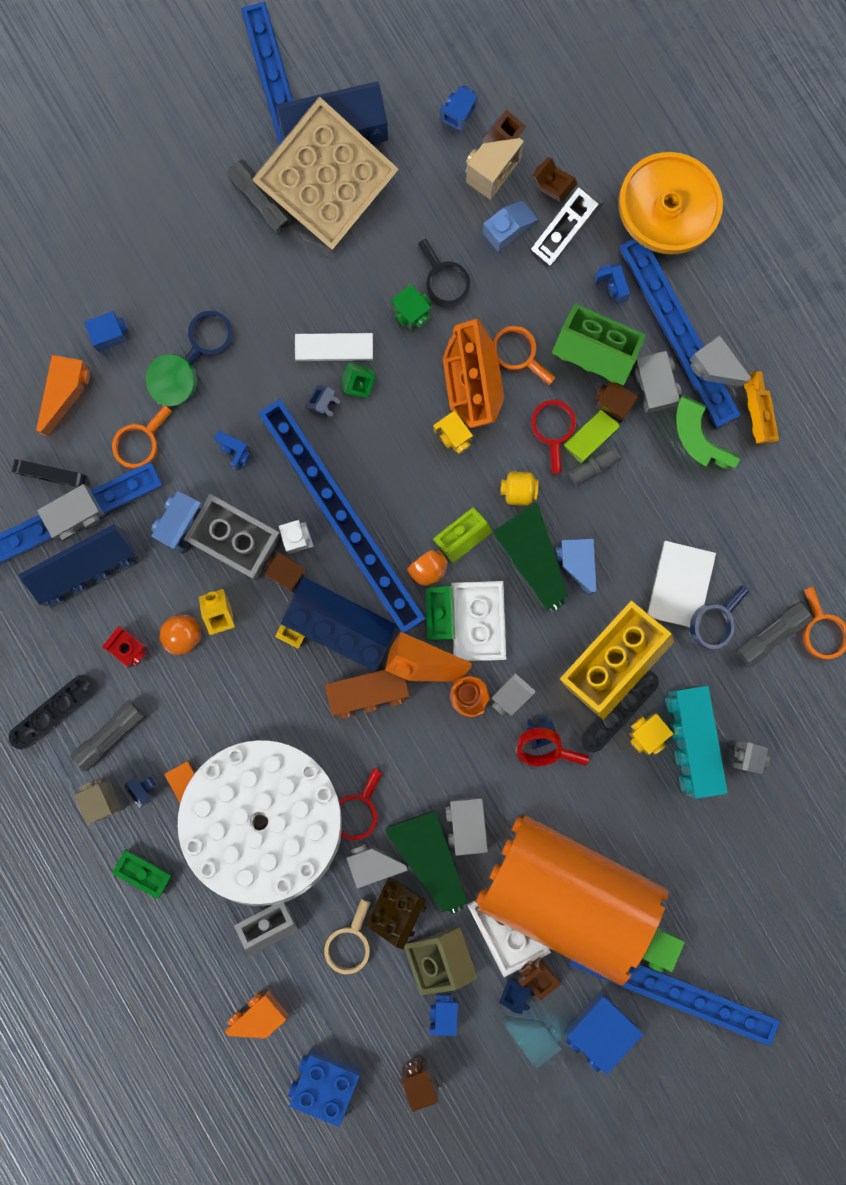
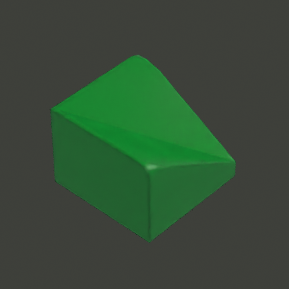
M347 363L340 387L346 394L369 398L376 373L370 367Z

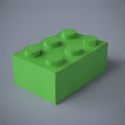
M575 303L562 327L552 354L564 361H570L579 365L588 372H594L613 383H619L624 386L646 334Z

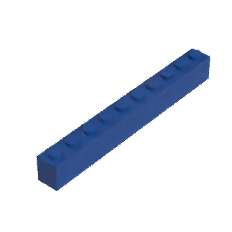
M281 399L260 411L258 414L401 632L406 634L424 622L425 618Z

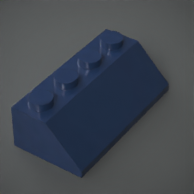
M378 81L277 104L281 141L286 138L318 97H321L371 144L388 141V123Z
M113 524L18 574V576L39 605L53 608L63 603V598L72 593L75 596L88 589L86 585L94 581L100 583L111 577L110 573L117 569L120 571L128 569L134 565L133 561L139 557L125 530Z
M304 576L279 621L285 627L376 672L389 646L396 626L395 623Z

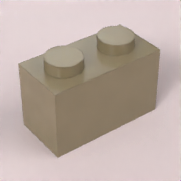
M101 779L91 781L80 786L81 792L74 795L86 825L100 821L123 810L110 781L102 783Z

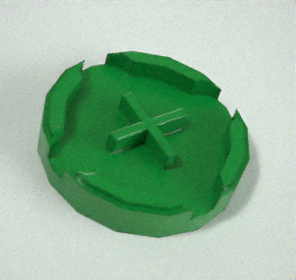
M176 354L160 355L151 362L147 369L145 378L147 390L151 397L160 404L166 406L182 405L192 397L196 390V371L183 356Z

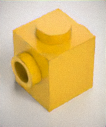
M224 589L212 591L198 597L201 616L210 635L235 627L232 607Z
M652 713L646 719L643 716L631 725L633 730L629 733L633 738L630 740L632 746L639 753L644 751L645 754L649 755L652 752L656 755L667 746L665 741L673 735V732L657 713Z

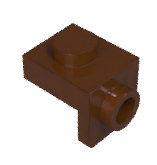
M547 157L533 173V178L539 191L560 203L578 184L575 177L557 168L550 157Z
M540 957L534 962L528 961L520 969L519 984L522 987L527 985L531 988V991L540 1001L561 985V980Z

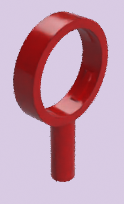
M548 400L541 403L535 409L531 419V428L535 437L542 443L550 445L552 474L562 473L560 444L571 437L576 426L573 410L566 403L559 400ZM558 406L568 413L571 420V428L564 437L556 440L548 439L537 430L536 417L545 407Z
M547 728L527 730L517 740V755L521 761L528 765L546 766L554 763L559 758L582 765H587L589 761L588 755L562 748L560 736L555 731ZM540 738L551 740L557 745L554 751L541 756L530 755L522 749L523 745L528 741Z
M373 768L360 795H348L339 801L341 806L342 803L352 799L362 800L368 804L373 816L372 825L367 831L359 835H350L342 830V837L349 840H360L370 835L377 823V810L370 798L383 772Z

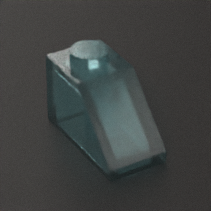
M512 1016L502 1018L504 1027L535 1069L561 1050L558 1041L562 1038L552 1025L548 1028L543 1021Z

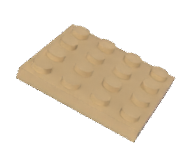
M318 97L252 178V181L333 250L399 169L321 97Z

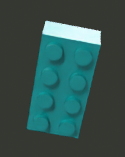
M709 686L668 691L669 697H665L667 712L672 713L673 718L670 730L673 732L672 739L677 740L678 749L674 750L676 763L681 765L683 776H679L681 791H686V796L695 799L728 794Z

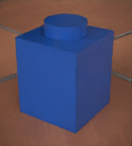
M114 311L84 322L92 345L98 352L127 342L125 333L128 332L127 325L123 317L118 318Z

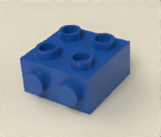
M601 991L565 1030L568 1038L566 1043L576 1053H579L581 1050L588 1057L586 1062L596 1072L601 1069L605 1074H608L644 1035L641 1029Z
M311 1049L309 1057L303 1055L297 1070L302 1072L299 1082L293 1080L287 1095L292 1098L289 1107L340 1127L359 1079L361 1069Z

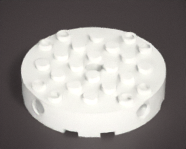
M249 741L236 744L211 757L199 768L187 785L178 813L180 846L193 873L212 891L233 902L244 905H276L292 900L308 891L328 871L341 840V808L335 789L326 773L307 754L292 746L274 741ZM258 817H266L268 819V825L263 830L255 829L254 825Z

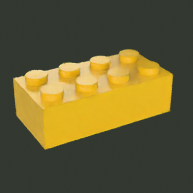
M630 601L564 673L560 680L570 692L604 720L674 643L672 633L633 601Z

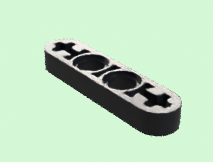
M648 671L643 676L644 678L649 676L652 678L650 680L652 687H644L640 691L641 694H644L642 699L634 690L628 692L636 700L633 708L625 709L620 701L610 712L618 718L616 727L607 728L604 725L603 719L599 716L588 726L580 739L581 745L585 750L589 752L600 751L656 691L659 680L654 672ZM641 680L634 686L635 689H638L642 684ZM599 724L600 728L608 732L609 735L605 738L604 734H601L597 738L599 745H591L589 747L587 745L589 741L587 735L594 736L599 731L595 726Z
M78 675L10 731V744L16 749H27L35 744L94 695L97 689L95 680L88 675ZM80 681H88L89 685L87 686V689L89 691L87 693L85 691H81L77 695H75L77 698H79V700L76 702L75 697L71 693H69L68 690L70 689L71 692H75L80 688ZM61 696H66L70 701V706L65 711H60L56 705L58 698ZM40 713H46L49 717V724L45 728L39 727L36 723V718ZM30 728L38 732L37 735L35 734V732H30L25 737L27 741L26 743H18L17 739L19 738L18 732L24 733L27 732Z

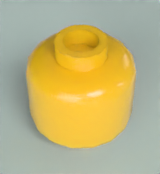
M511 471L507 475V480L501 479L500 495H505V500L509 505L529 506L533 500H537L538 479H534V475L530 472Z

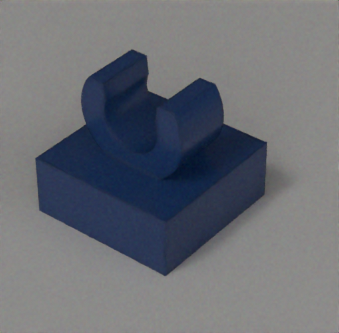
M317 385L305 408L314 413L333 416L334 413L329 411L327 406L330 401L334 404H339L340 400L333 396L335 391L328 386Z
M544 714L541 715V724L533 725L531 719L527 721V730L547 728L555 731L552 720L548 721ZM541 738L530 740L532 749L553 743L551 740Z
M134 777L125 784L124 788L137 806L141 808L151 799L147 793L155 788L156 783L151 777H148L141 783Z
M508 977L499 1003L514 1013L522 1014L523 1010H530V1006L526 1004L528 996H535V994L528 986L522 987L518 980Z

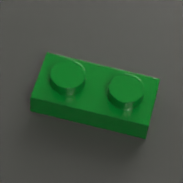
M453 587L425 588L427 640L455 639Z
M128 849L124 850L112 872L113 875L156 899L161 897L173 875Z

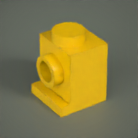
M455 410L433 425V431L436 434L442 433L439 437L448 449L452 447L455 452L457 451L458 454H461L471 446L469 442L472 441L473 435Z

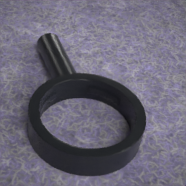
M423 239L418 243V246L432 267L426 282L429 297L433 302L443 307L459 305L469 294V274L458 263L450 261L441 263L427 239ZM451 268L463 275L466 286L459 298L446 301L438 298L433 293L431 280L439 270Z

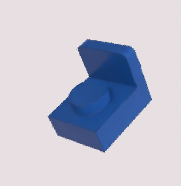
M609 264L599 268L594 277L595 284L610 280L611 282H608V289L611 297L616 298L617 304L628 301L630 292L622 266L614 267L613 264Z
M218 430L214 438L220 445L218 449L229 455H233L236 452L231 466L239 471L240 467H245L249 461L251 453L248 451L250 447L246 443Z

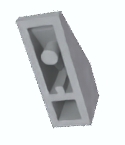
M516 673L512 674L490 698L494 701L492 707L502 716L506 713L512 716L536 691Z
M731 741L726 766L763 774V770H767L770 761V755L767 754L768 748L748 742Z

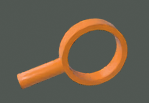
M509 326L499 331L493 340L496 348L498 340L503 335L511 332L524 335L531 344V355L527 361L520 365H509L498 356L499 366L507 371H520L528 367L547 384L551 385L556 377L534 359L536 342L533 335L525 328L519 326Z
M164 405L146 427L131 424L121 428L115 434L112 442V451L117 461L129 469H136L144 464L153 462L158 452V443L154 432L172 411ZM132 430L146 432L152 441V451L149 457L138 464L123 461L118 452L120 439L124 434Z
M814 586L804 589L814 620L804 628V646L816 658H836L846 650V624L837 616L824 615ZM821 619L834 621L839 625L843 633L841 647L831 655L817 652L809 640L812 626Z

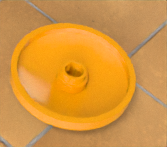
M661 152L642 159L628 172L619 192L618 207L623 225L639 244L658 253L681 254L698 248L713 234L721 219L723 198L715 176L700 161L682 153Z

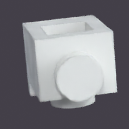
M297 520L279 526L288 554L314 547L307 522L301 523Z

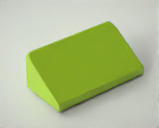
M600 410L563 446L582 464L620 428V425Z
M472 507L434 537L433 540L451 563H455L492 533V529L480 513Z

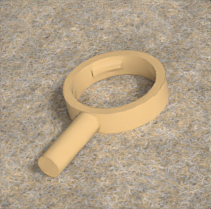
M365 899L360 900L351 927H342L335 930L326 941L324 948L325 959L328 965L338 973H356L368 961L370 954L369 941L364 933L360 931L371 902ZM349 932L356 934L364 943L365 957L361 963L353 968L339 967L331 959L329 952L330 942L341 933Z

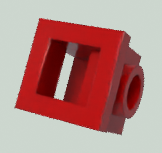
M119 626L102 646L103 649L107 650L127 667L138 666L146 657L144 651L148 648L129 631ZM125 643L130 647L127 653H123L121 650Z

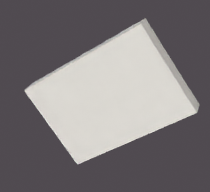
M664 541L647 614L655 620L690 628L692 615L705 603L716 553Z
M503 581L451 583L454 589L455 616L453 655L466 661L506 660Z
M476 899L467 904L504 977L521 969L528 961L534 962L539 957L542 958L551 953L548 947L477 910L479 905L475 903Z

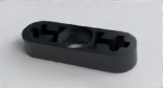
M14 459L11 470L12 473L75 488L82 484L86 485L88 479L87 475L18 459Z

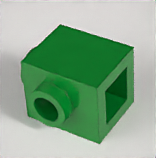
M412 284L391 300L392 308L396 312L394 316L403 327L407 325L411 330L416 326L421 328L430 320V305L432 303L424 292L419 294Z

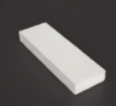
M373 333L295 334L296 362L373 361Z

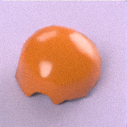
M434 550L426 552L408 567L406 572L416 584L428 586L437 583L444 576L448 561L440 550L437 551L438 553Z
M188 614L172 616L160 628L159 640L164 649L173 655H185L191 652L202 638L201 626L195 618Z
M467 675L456 680L450 691V700L452 707L459 714L473 718L485 712L490 695L487 685L480 678Z

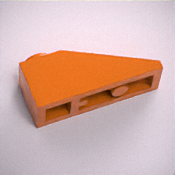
M52 355L36 431L42 436H49L82 394L85 384L89 383L90 369H88L89 366L83 360Z
M401 632L389 649L385 671L408 681L456 682V680L465 676L472 667V663Z

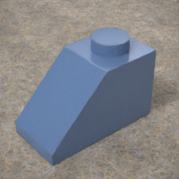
M522 200L502 208L483 223L482 233L499 253L536 224L538 218Z
M594 539L562 540L560 547L555 549L557 562L561 563V570L588 594L595 593Z

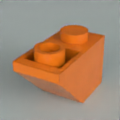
M269 991L263 995L258 992L247 1002L249 1008L241 1013L238 1010L228 1019L227 1023L229 1026L225 1033L227 1036L267 1038L287 1020L289 1014Z

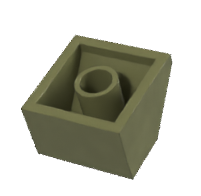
M460 927L441 930L405 944L404 949L420 995L455 991L477 979Z

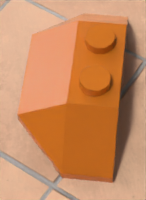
M474 319L454 326L453 335L448 342L443 356L450 409L452 411L455 410L458 416L470 428L494 423L504 401L497 348L480 319Z

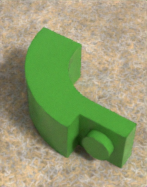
M682 395L677 409L676 424L680 440L687 452L706 467L712 457L716 459L714 463L722 468L729 469L730 466L736 468L740 455L714 444L703 431L702 416L707 405Z

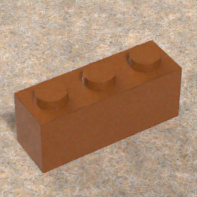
M385 670L324 685L331 715H338L339 719L354 716L353 711L364 708L365 713L379 710V704L386 702L390 703V707L406 703L405 698L410 697L406 679Z

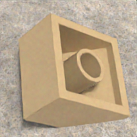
M517 138L483 143L478 151L474 149L466 160V163H468L465 170L467 172L466 183L491 200L521 161L524 141Z

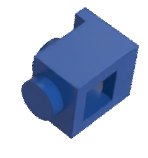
M459 86L456 93L452 92L449 95L445 106L442 105L440 120L462 132L477 107L478 95L468 86Z
M436 994V1005H431L430 1021H435V1024H430V1035L457 1036L458 998H452V994Z

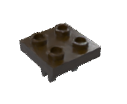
M388 877L366 926L393 946L404 949L409 936L413 937L415 931L412 929L420 912L425 913L426 911L424 906L426 899L399 881Z

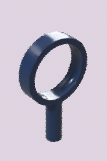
M204 311L196 315L188 328V337L193 348L185 358L190 365H193L201 354L217 356L225 352L233 340V329L229 320L223 314L216 311ZM208 317L221 319L225 322L228 329L225 343L214 350H206L199 347L194 339L196 325Z
M741 585L723 606L706 604L699 607L690 620V633L693 640L699 646L709 649H719L728 644L735 630L734 618L731 612L745 598L749 590ZM709 609L720 611L726 621V630L723 637L714 644L706 643L701 638L698 630L701 616Z

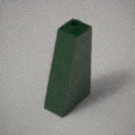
M535 502L498 527L491 535L544 612L549 608L554 612L566 604L563 599L568 596L540 508Z
M436 810L387 826L385 828L386 834L441 911H449V914H453L463 910V905L468 903Z

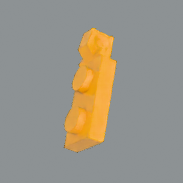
M762 371L748 373L751 379L744 385V388L747 392V405L751 413L752 432L756 439V444L778 442L779 436L771 394L769 390H765Z

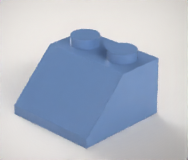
M177 491L175 496L171 495L168 498L164 507L167 510L162 518L158 517L151 528V531H153L151 537L183 554L189 544L183 539L203 504Z

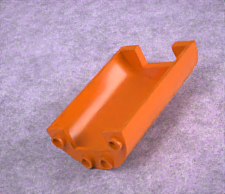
M525 814L523 818L518 816L511 829L515 832L513 841L507 840L501 852L505 857L501 865L495 864L489 876L493 880L491 885L488 886L487 890L482 888L475 901L479 905L477 910L620 986L624 985L631 977V974L628 973L630 967H638L652 941L665 909L660 904L662 899L664 901L668 899V889Z

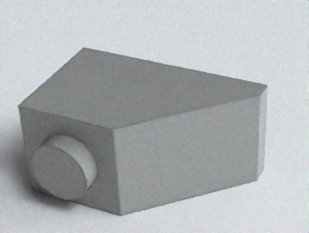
M721 336L700 349L690 359L692 363L691 368L698 377L702 376L705 381L742 387L751 379Z
M366 844L350 849L352 854L347 856L357 888L408 871L406 862L373 846L367 848Z

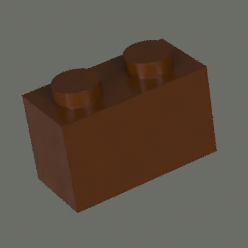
M420 1057L408 1060L405 1063L406 1066L402 1067L401 1082L411 1110L415 1112L438 1103V1087L427 1058L421 1060Z

